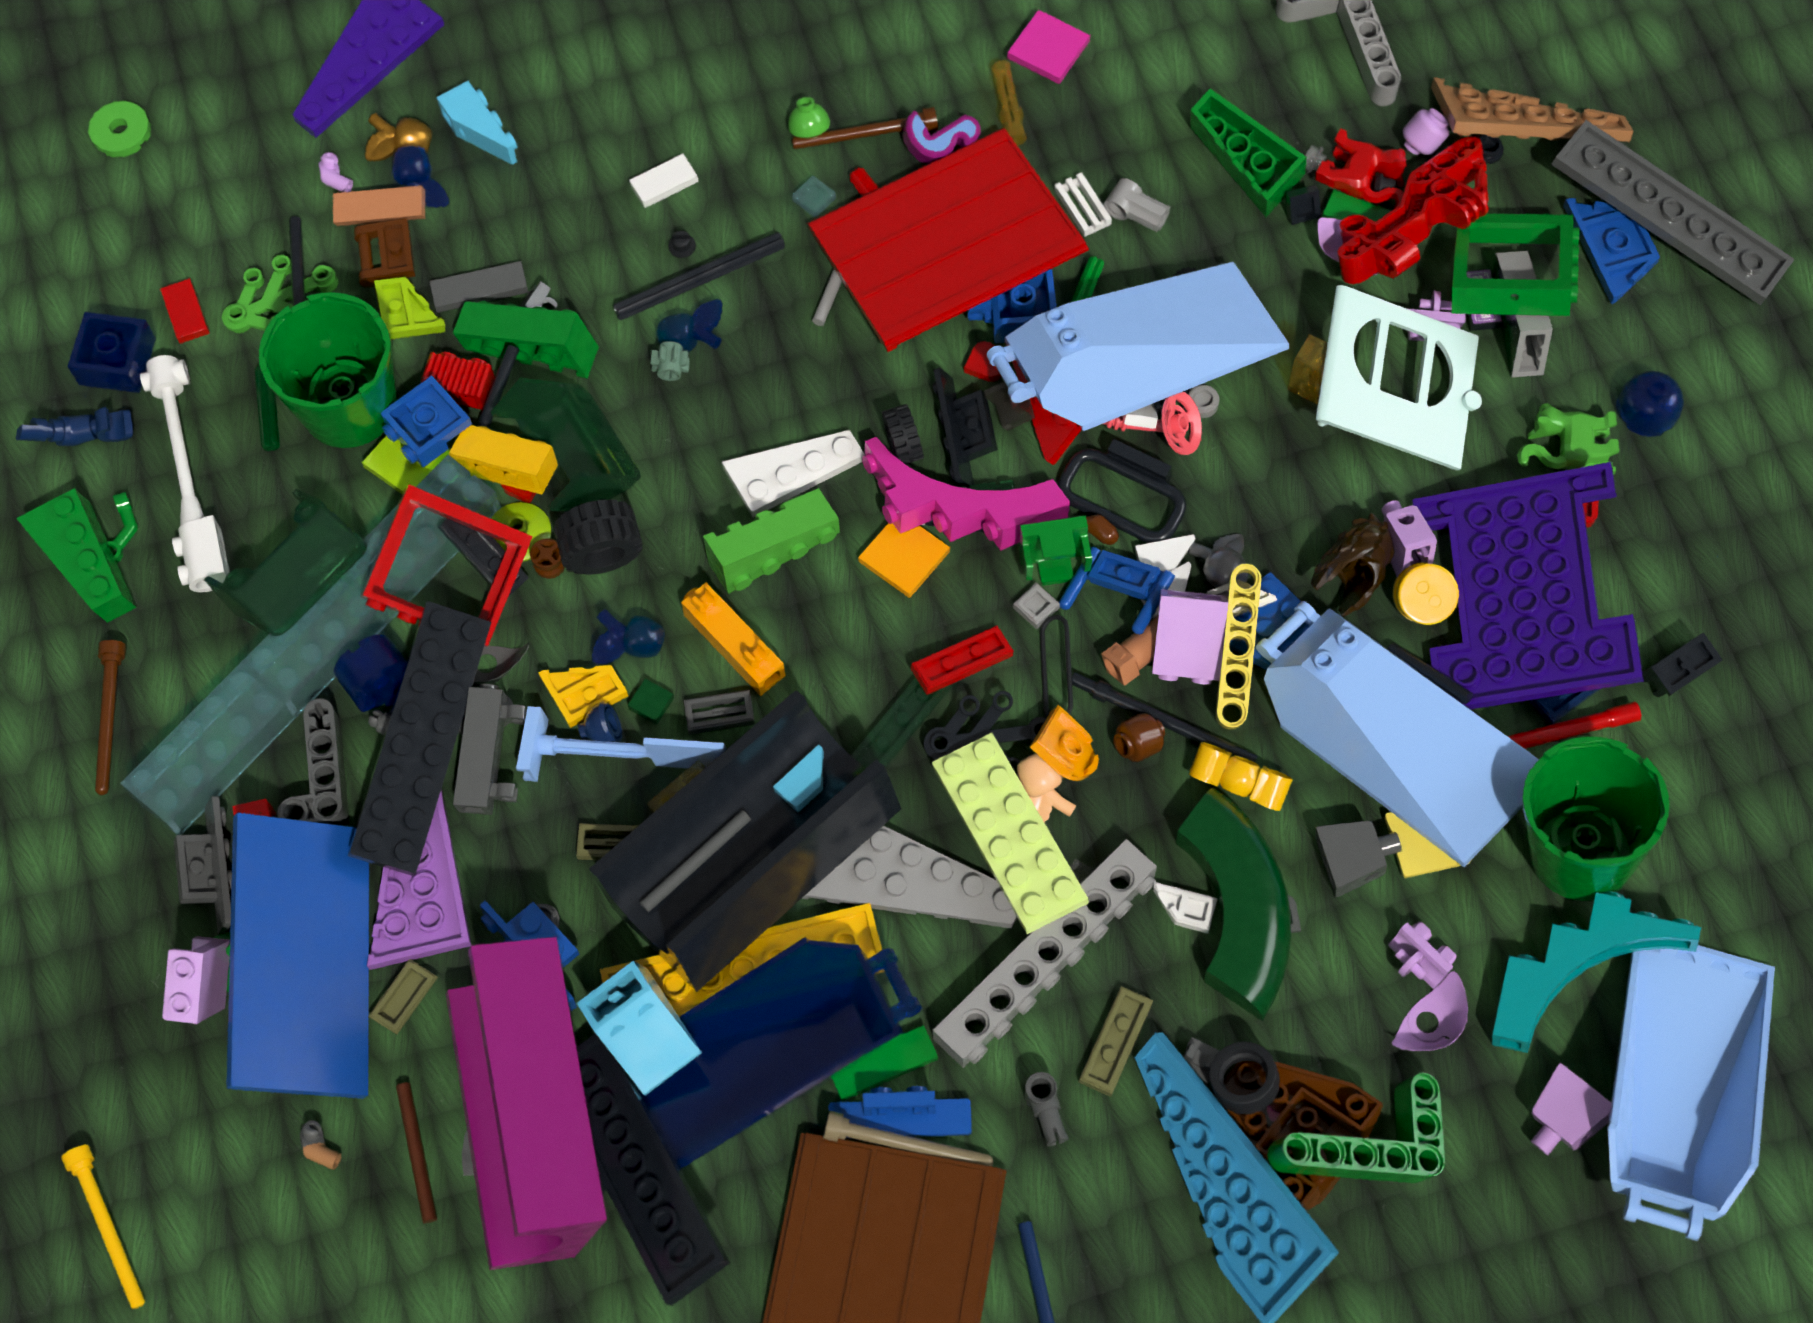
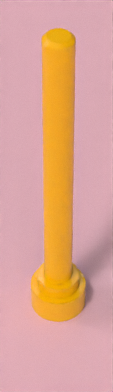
M89 1145L75 1147L62 1155V1161L66 1170L72 1172L73 1176L78 1177L131 1308L137 1309L144 1305L145 1300L91 1169L94 1167L92 1164L94 1156Z

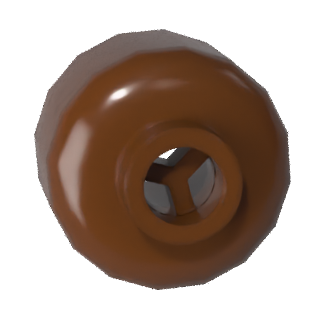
M1139 713L1122 721L1117 726L1114 735L1115 748L1123 758H1127L1130 761L1140 762L1162 750L1165 736L1164 726L1151 715Z

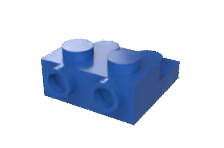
M433 376L427 378L381 413L385 423L382 426V430L393 443L399 440L403 445L401 451L411 464L417 461L423 468L449 449L447 446L448 441L472 425L470 417Z

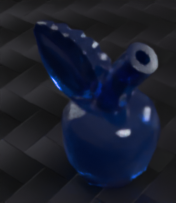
M413 145L400 147L396 151L392 162L391 170L394 180L399 184L405 185L404 187L422 186L425 189V206L428 208L448 206L449 198L447 193L439 183L430 179L431 163L426 151L419 146Z
M715 299L702 304L695 310L693 316L687 313H676L660 320L656 328L659 345L663 342H676L682 345L683 351L690 352L697 346L698 341H701L717 349L722 340L711 331L714 327L718 326L721 320V314L723 313L722 301Z
M606 609L596 617L608 631L605 634H601L595 642V647L592 651V661L595 664L614 662L624 652L636 658H652L660 653L665 638V630L656 621L645 616H634L630 618L625 626Z

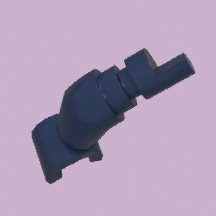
M105 407L95 411L94 416L91 414L58 416L57 419H49L48 422L45 418H32L29 425H21L17 428L15 439L44 442L47 439L49 442H56L58 446H78L97 438L104 442L124 441L133 435L130 410L109 413Z

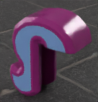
M915 110L908 116L903 128V139L909 152L918 161L930 164L952 153L956 144L961 149L977 141L980 135L978 121L968 115H963L935 134L930 135Z

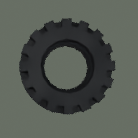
M903 404L882 411V420L893 455L904 464L923 459L924 454L920 437L908 405Z

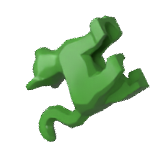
M1549 403L1541 405L1534 419V429L1528 433V439L1557 434L1560 436V455L1553 457L1543 446L1526 444L1518 451L1519 464L1522 467H1527L1531 455L1536 456L1546 467L1553 469L1563 468L1570 470L1611 462L1608 461L1610 456L1619 453L1618 440L1609 439L1606 444L1595 443V438H1605L1610 435V428L1617 425L1616 412L1611 411L1607 412L1603 417H1595L1580 411L1562 412ZM1612 464L1613 474H1615L1616 467H1614Z

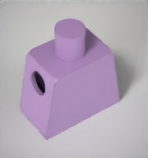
M1391 501L1382 507L1384 521L1388 524L1395 553L1391 564L1396 576L1398 577L1405 568L1415 563L1427 562L1433 564L1437 539L1418 507L1411 505L1402 508L1399 501Z
M1560 1063L1532 1110L1534 1119L1543 1127L1534 1136L1531 1143L1547 1156L1560 1140L1575 1151L1609 1123L1611 1102Z

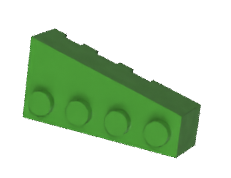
M819 488L782 503L778 512L774 513L773 511L765 510L757 513L755 519L749 524L742 526L738 521L728 525V532L716 537L714 532L703 536L708 563L728 594L735 590L741 591L747 588L756 578L776 572L783 563L791 559H799L807 554L812 547L820 543L826 544L836 537L840 532L839 518Z

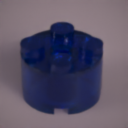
M378 634L364 638L358 642L361 646L353 653L348 649L339 658L334 667V675L361 712H366L383 704L386 706L394 705L407 664L405 657L386 635Z

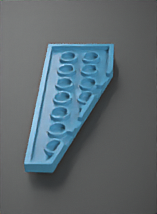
M1155 1033L1135 1056L1150 1097L1156 1098L1163 1116L1160 1118L1164 1131H1169L1175 1145L1172 1151L1192 1201L1198 1202L1206 1222L1203 1224V1228L1207 1238L1212 1237L1219 1254L1215 1258L1221 1271L1260 1322L1275 1323L1339 1251L1164 1033Z

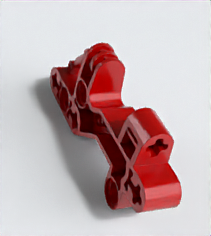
M1462 138L1415 169L1408 177L1401 204L1375 222L1362 215H1351L1340 222L1339 226L1343 245L1338 248L1337 254L1342 280L1345 283H1361L1377 272L1390 278H1396L1419 262L1420 252L1416 245L1430 235L1431 229L1435 224L1447 223L1460 229H1466L1472 222L1488 213L1489 198L1487 174L1485 173L1487 167L1484 161L1482 142L1479 138ZM1475 179V188L1467 186V184Z

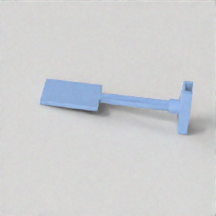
M528 706L516 769L517 771L524 772V781L538 782L542 755L555 756L557 753L634 759L648 757L652 759L655 766L705 769L727 748L724 743L644 738L643 745L562 739L556 735H546L549 719L541 707Z

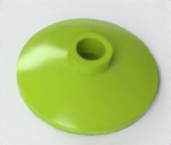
M525 502L511 503L499 509L491 518L509 527L522 524L523 526L519 531L533 536L523 561L531 560L530 550L537 541L551 538L552 529L548 516L542 509L533 504ZM495 539L498 542V544L506 551L505 543Z

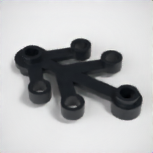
M999 691L994 695L991 707L971 733L956 735L967 718L974 716L980 708L979 700L975 696L967 695L961 699L958 711L945 727L933 728L926 734L924 749L929 757L937 760L990 733L994 735L998 743L1026 739L1033 742L1037 736L1034 731L1035 726L1043 725L1046 718H1034L1027 726L990 730L1001 714L1008 711L1013 704V698L1010 693ZM999 696H1005L1009 700V705L1004 708L999 707L996 699ZM967 700H972L976 705V709L972 712H967L963 708V703ZM942 737L947 741V746L944 749H937L934 741ZM1006 756L1009 762H1014L1017 765L1020 763L1019 759Z

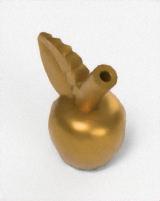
M374 113L369 118L368 122L379 132L372 135L367 142L365 148L366 160H386L394 152L408 158H419L428 154L433 133L423 122L413 118H403L399 120L395 128L384 121L377 113Z

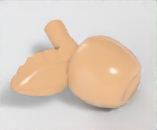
M1036 753L1020 761L1017 765V776L1044 823L1050 817L1052 806L1070 817L1076 805L1063 798L1055 790L1062 783L1063 776L1052 769Z

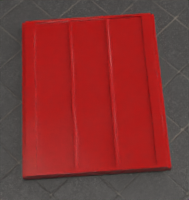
M1005 128L989 134L807 223L809 230L887 352L898 348L897 345L1089 251L1086 241Z

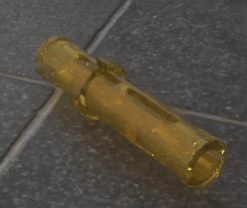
M998 61L992 65V72L1001 107L999 116L1001 123L1005 125V129L1017 146L1027 140L1022 122L1024 113L1018 104L1011 65L1008 61ZM1004 85H1006L1008 96L1006 95ZM1010 110L1012 111L1013 121L1011 118Z

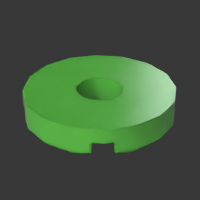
M116 101L104 105L94 113L89 122L88 133L95 148L105 152L107 156L126 157L139 151L144 141H148L151 134V124L145 111L137 104L128 101ZM118 126H127L124 132L119 134L113 133L114 129Z

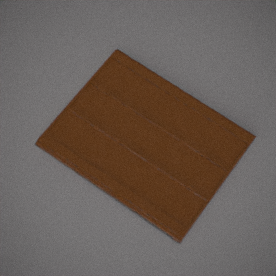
M801 1133L763 1323H981L1007 1170L838 1139L835 1142L823 1139V1136Z

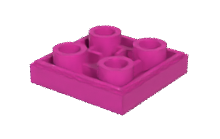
M1038 10L1008 51V59L1060 84L1090 42V35Z

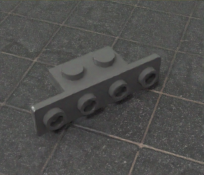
M211 796L205 806L207 834L176 835L174 838L180 904L214 903L218 934H225L231 925L229 890L232 888V872L226 868V859L229 856V841L227 838H223L222 830L226 823L225 808L220 807L219 796Z

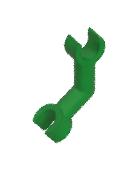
M126 492L113 496L124 527L113 541L107 542L110 549L117 550L113 556L117 563L123 557V549L138 530L133 509Z

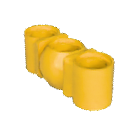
M1200 743L1189 771L1190 776L1216 787L1220 784L1228 792L1241 797L1250 796L1249 800L1269 809L1281 811L1293 781L1290 776L1265 766L1261 769L1257 763L1236 755L1231 757V752H1227L1212 744Z

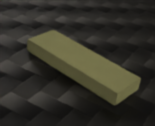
M1121 986L1081 1074L1079 1083L1107 1096H1112L1153 1004V1000Z

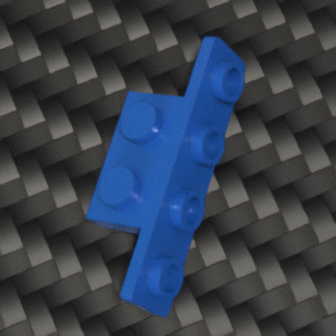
M486 901L480 904L484 915L480 918L492 934L498 931L506 939L503 942L556 937L562 969L579 955L577 948L534 902L507 924ZM566 990L569 1010L573 1011L577 1006L573 996Z
M923 1086L908 1087L906 1092H892L891 1088L878 1087L871 1089V1093H863V1102H836L829 1104V1111L844 1114V1118L850 1119L849 1123L910 1137L970 1135L972 1132L970 1099H935V1091H928L927 1087Z

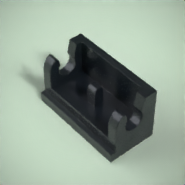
M1703 632L1644 670L1643 679L1644 682L1652 681L1656 685L1657 689L1653 692L1654 696L1661 697L1665 694L1670 696L1723 659Z

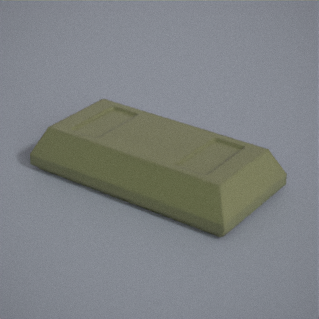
M409 959L368 1017L397 1035L438 977Z

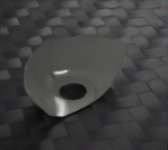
M528 642L523 647L515 649L500 646L484 647L482 655L489 654L494 656L497 660V666L490 673H482L477 669L473 684L479 686L480 684L494 685L521 660L528 650L530 643Z

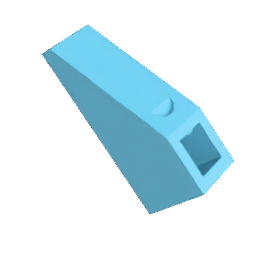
M467 81L437 97L441 114L457 137L511 165L517 162L514 150L518 147L510 132H503L501 129L503 125L499 116L494 110L491 112L486 107L488 106L487 100L480 89L475 91L470 82Z

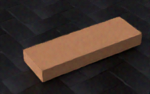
M422 186L333 193V223L336 226L378 223L403 218L408 220L425 219V189Z

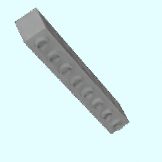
M1126 839L1080 884L1088 897V902H1099L1103 904L1105 910L1100 913H1094L1085 905L1033 931L933 1030V1040L962 1068L970 1061L973 1064L977 1063L987 1052L988 1048L986 1045L994 1037L998 1040L1001 1039L1012 1027L1013 1024L1010 1021L1019 1012L1022 1015L1026 1014L1037 1001L1034 997L1043 988L1046 991L1050 990L1060 979L1061 975L1059 972L1067 964L1070 967L1074 966L1085 954L1083 948L1091 940L1097 943L1108 931L1109 927L1106 925L1114 917L1121 919L1132 907L1133 904L1130 901L1138 893L1142 896L1145 895L1156 883L1154 877L1157 866ZM1121 878L1129 886L1125 889H1117L1112 886L1111 881ZM1068 925H1074L1081 930V934L1076 937H1070L1064 933L1063 929ZM1044 949H1052L1058 956L1054 960L1046 961L1039 956V953ZM1019 973H1028L1034 980L1028 985H1021L1015 980V976ZM1000 996L1006 998L1009 1001V1005L1004 1009H996L990 1004V1001ZM971 1021H979L985 1026V1029L981 1033L973 1034L966 1029V1025Z

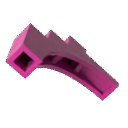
M877 437L865 441V455L862 456L863 465L869 474L873 473L878 480L879 488L885 496V505L882 507V511L886 521L889 524L893 523L900 534L933 520L936 529L940 533L943 532L950 542L983 528L988 540H993L1001 551L1020 542V525L1068 518L1070 501L1053 479L1030 487L1011 490H975L956 487L931 479L908 467L891 454Z

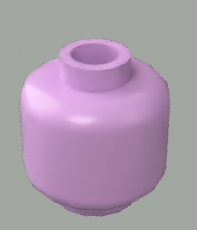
M1430 108L1429 111L1419 110L1403 128V136L1406 139L1405 147L1415 155L1419 153L1432 155L1449 135L1447 119L1433 108Z

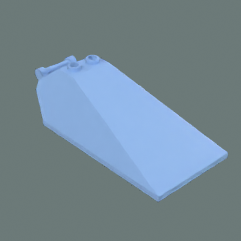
M1234 262L1061 305L1036 315L1005 337L1007 346L997 345L992 347L987 352V358L992 366L997 367L1008 387L1007 393L1012 402L1020 403L1036 396L1044 409L1080 425L1082 431H1086L1288 350L1289 343ZM1016 360L1028 381L1027 383L1019 382L1008 362Z
M1301 601L1294 608L1295 613L1268 639L1263 638L1256 645L1258 652L1272 663L1267 668L1264 681L1278 716L1280 728L1453 860L1465 867L1523 807L1524 783L1529 770L1533 768L1539 759L1329 608L1320 616L1310 604ZM1304 622L1310 626L1286 651L1282 653L1277 649Z
M1699 945L1696 952L1655 949L1631 953L1608 1126L1611 1185L1614 1192L1627 1195L1623 1219L1635 1222L1638 1219L1685 1233V1238L1698 1241L1702 1231L1703 1218L1714 1221L1724 1216L1758 1167L1774 966ZM1641 1200L1689 1213L1688 1219L1640 1205Z

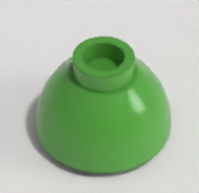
M811 97L799 99L796 102L797 106L789 116V131L794 136L800 138L817 137L830 127V119L823 107L815 103Z

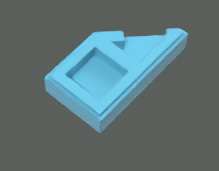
M817 745L773 786L774 791L797 813L823 790L824 751L820 745Z

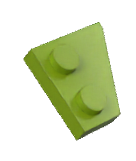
M406 277L374 281L380 317L384 321L391 339L445 332L444 320L436 317L429 309V303L422 295L415 292L414 286Z

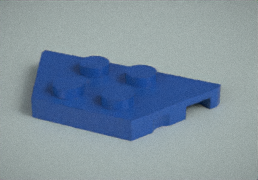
M1574 198L1565 200L1563 207L1567 215H1574L1573 227H1579V239L1610 303H1616L1658 263L1660 255L1647 229L1609 203L1595 201L1594 205L1576 203Z

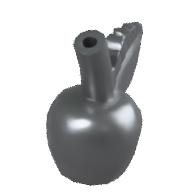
M1241 534L1220 537L1219 540L1215 541L1213 549L1197 543H1193L1190 547V555L1205 560L1204 574L1207 581L1215 588L1228 584L1233 570L1241 564H1246L1241 555L1244 549V538ZM1240 573L1236 576V580L1247 582L1248 573Z

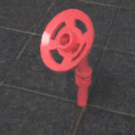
M1180 392L1165 399L1162 407V420H1157L1156 428L1154 429L1125 425L1122 416L1103 423L1108 429L1113 426L1114 430L1121 428L1123 432L1126 429L1162 432L1170 447L1180 455H1189L1195 452L1200 444L1202 435V424L1198 408L1193 399L1185 392ZM1176 401L1180 402L1184 406L1186 412L1181 406L1175 405ZM1189 423H1190V428H1191V429H1190V437H1189V440L1187 441V440L1185 439V435H1186V432L1188 431Z

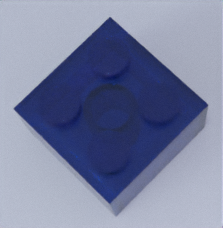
M84 312L67 367L79 385L140 393L142 387L140 373L147 371L146 363L151 358L156 337L144 319Z

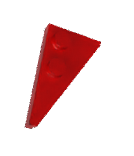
M1013 360L1019 382L1027 383L1028 381L1016 360ZM1035 396L1025 401L1044 458L1047 462L1055 465L1082 429L1080 425L1044 409Z

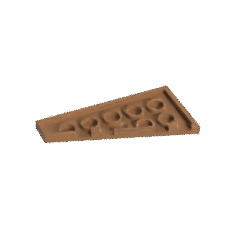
M1433 78L1431 89L1453 133L1462 136L1485 134L1490 137L1509 135L1521 139H1528L1530 137H1544L1548 140L1571 139L1585 120L1617 141L1630 142L1633 134V129L1625 116L1593 109H1585L1583 113H1579L1568 108L1567 104L1556 102L1555 107L1540 105L1539 98L1494 89L1489 90L1486 94L1473 89L1470 84L1461 83L1460 88L1443 85L1444 79Z

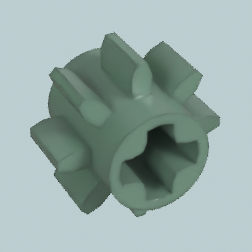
M663 342L659 345V351H651L650 364L652 365V371L657 372V376L660 379L675 381L680 379L681 372H689L690 358H688V351H683V347L679 343Z

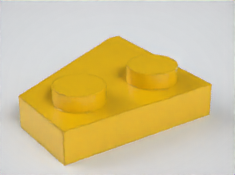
M612 665L595 666L591 669L583 667L569 668L568 672L550 673L549 670L538 672L540 679L570 728L584 721L586 714L596 704L604 701L612 706L628 697L627 690Z

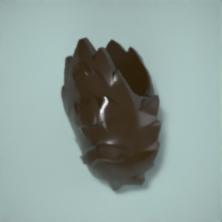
M1373 513L1369 514L1368 519L1360 518L1353 520L1352 526L1338 535L1336 543L1328 549L1321 557L1322 560L1315 566L1311 585L1316 590L1333 580L1336 576H1339L1342 580L1344 596L1338 608L1342 617L1364 607L1370 600L1374 590L1385 579V568L1391 562L1395 553L1387 522L1381 523Z

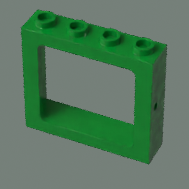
M1486 214L1472 222L1466 229L1457 227L1451 314L1570 316V304L1577 303L1579 227H1573L1574 215ZM1470 243L1559 244L1558 278L1554 280L1467 277Z

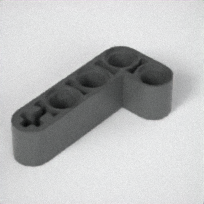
M315 699L306 705L303 714L310 794L285 799L279 805L277 815L278 818L290 819L295 813L303 812V816L299 819L300 821L345 826L349 819L341 722L329 701ZM322 720L325 729H322L319 725V722ZM332 745L328 752L318 754V751L323 746ZM334 776L331 783L321 785L325 777ZM337 807L333 815L323 816L328 808Z

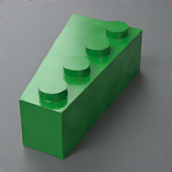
M1211 88L1191 109L1190 128L1262 214L1267 217L1286 196L1285 192L1291 191L1305 175L1307 157Z
M465 301L453 331L454 336L467 351L502 359L507 345H512L520 349L516 360L522 364L532 366L534 360L550 365V370L562 373L564 368L576 370L577 377L588 379L599 346L579 315L568 309L556 311L547 310L539 306L527 308L519 307L515 304L497 305L486 301H479L478 303Z
M75 488L16 518L87 605L107 623L137 608L118 564L113 558L114 555L107 545L106 537L91 503Z

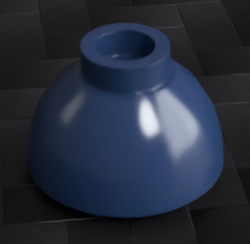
M604 701L593 706L586 714L584 722L578 725L582 740L621 742L622 728L619 718L613 707Z

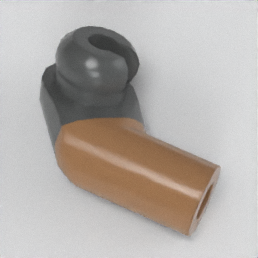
M314 1120L307 1121L300 1131V1141L304 1156L311 1161L335 1170L341 1160V1153L325 1146L320 1123Z

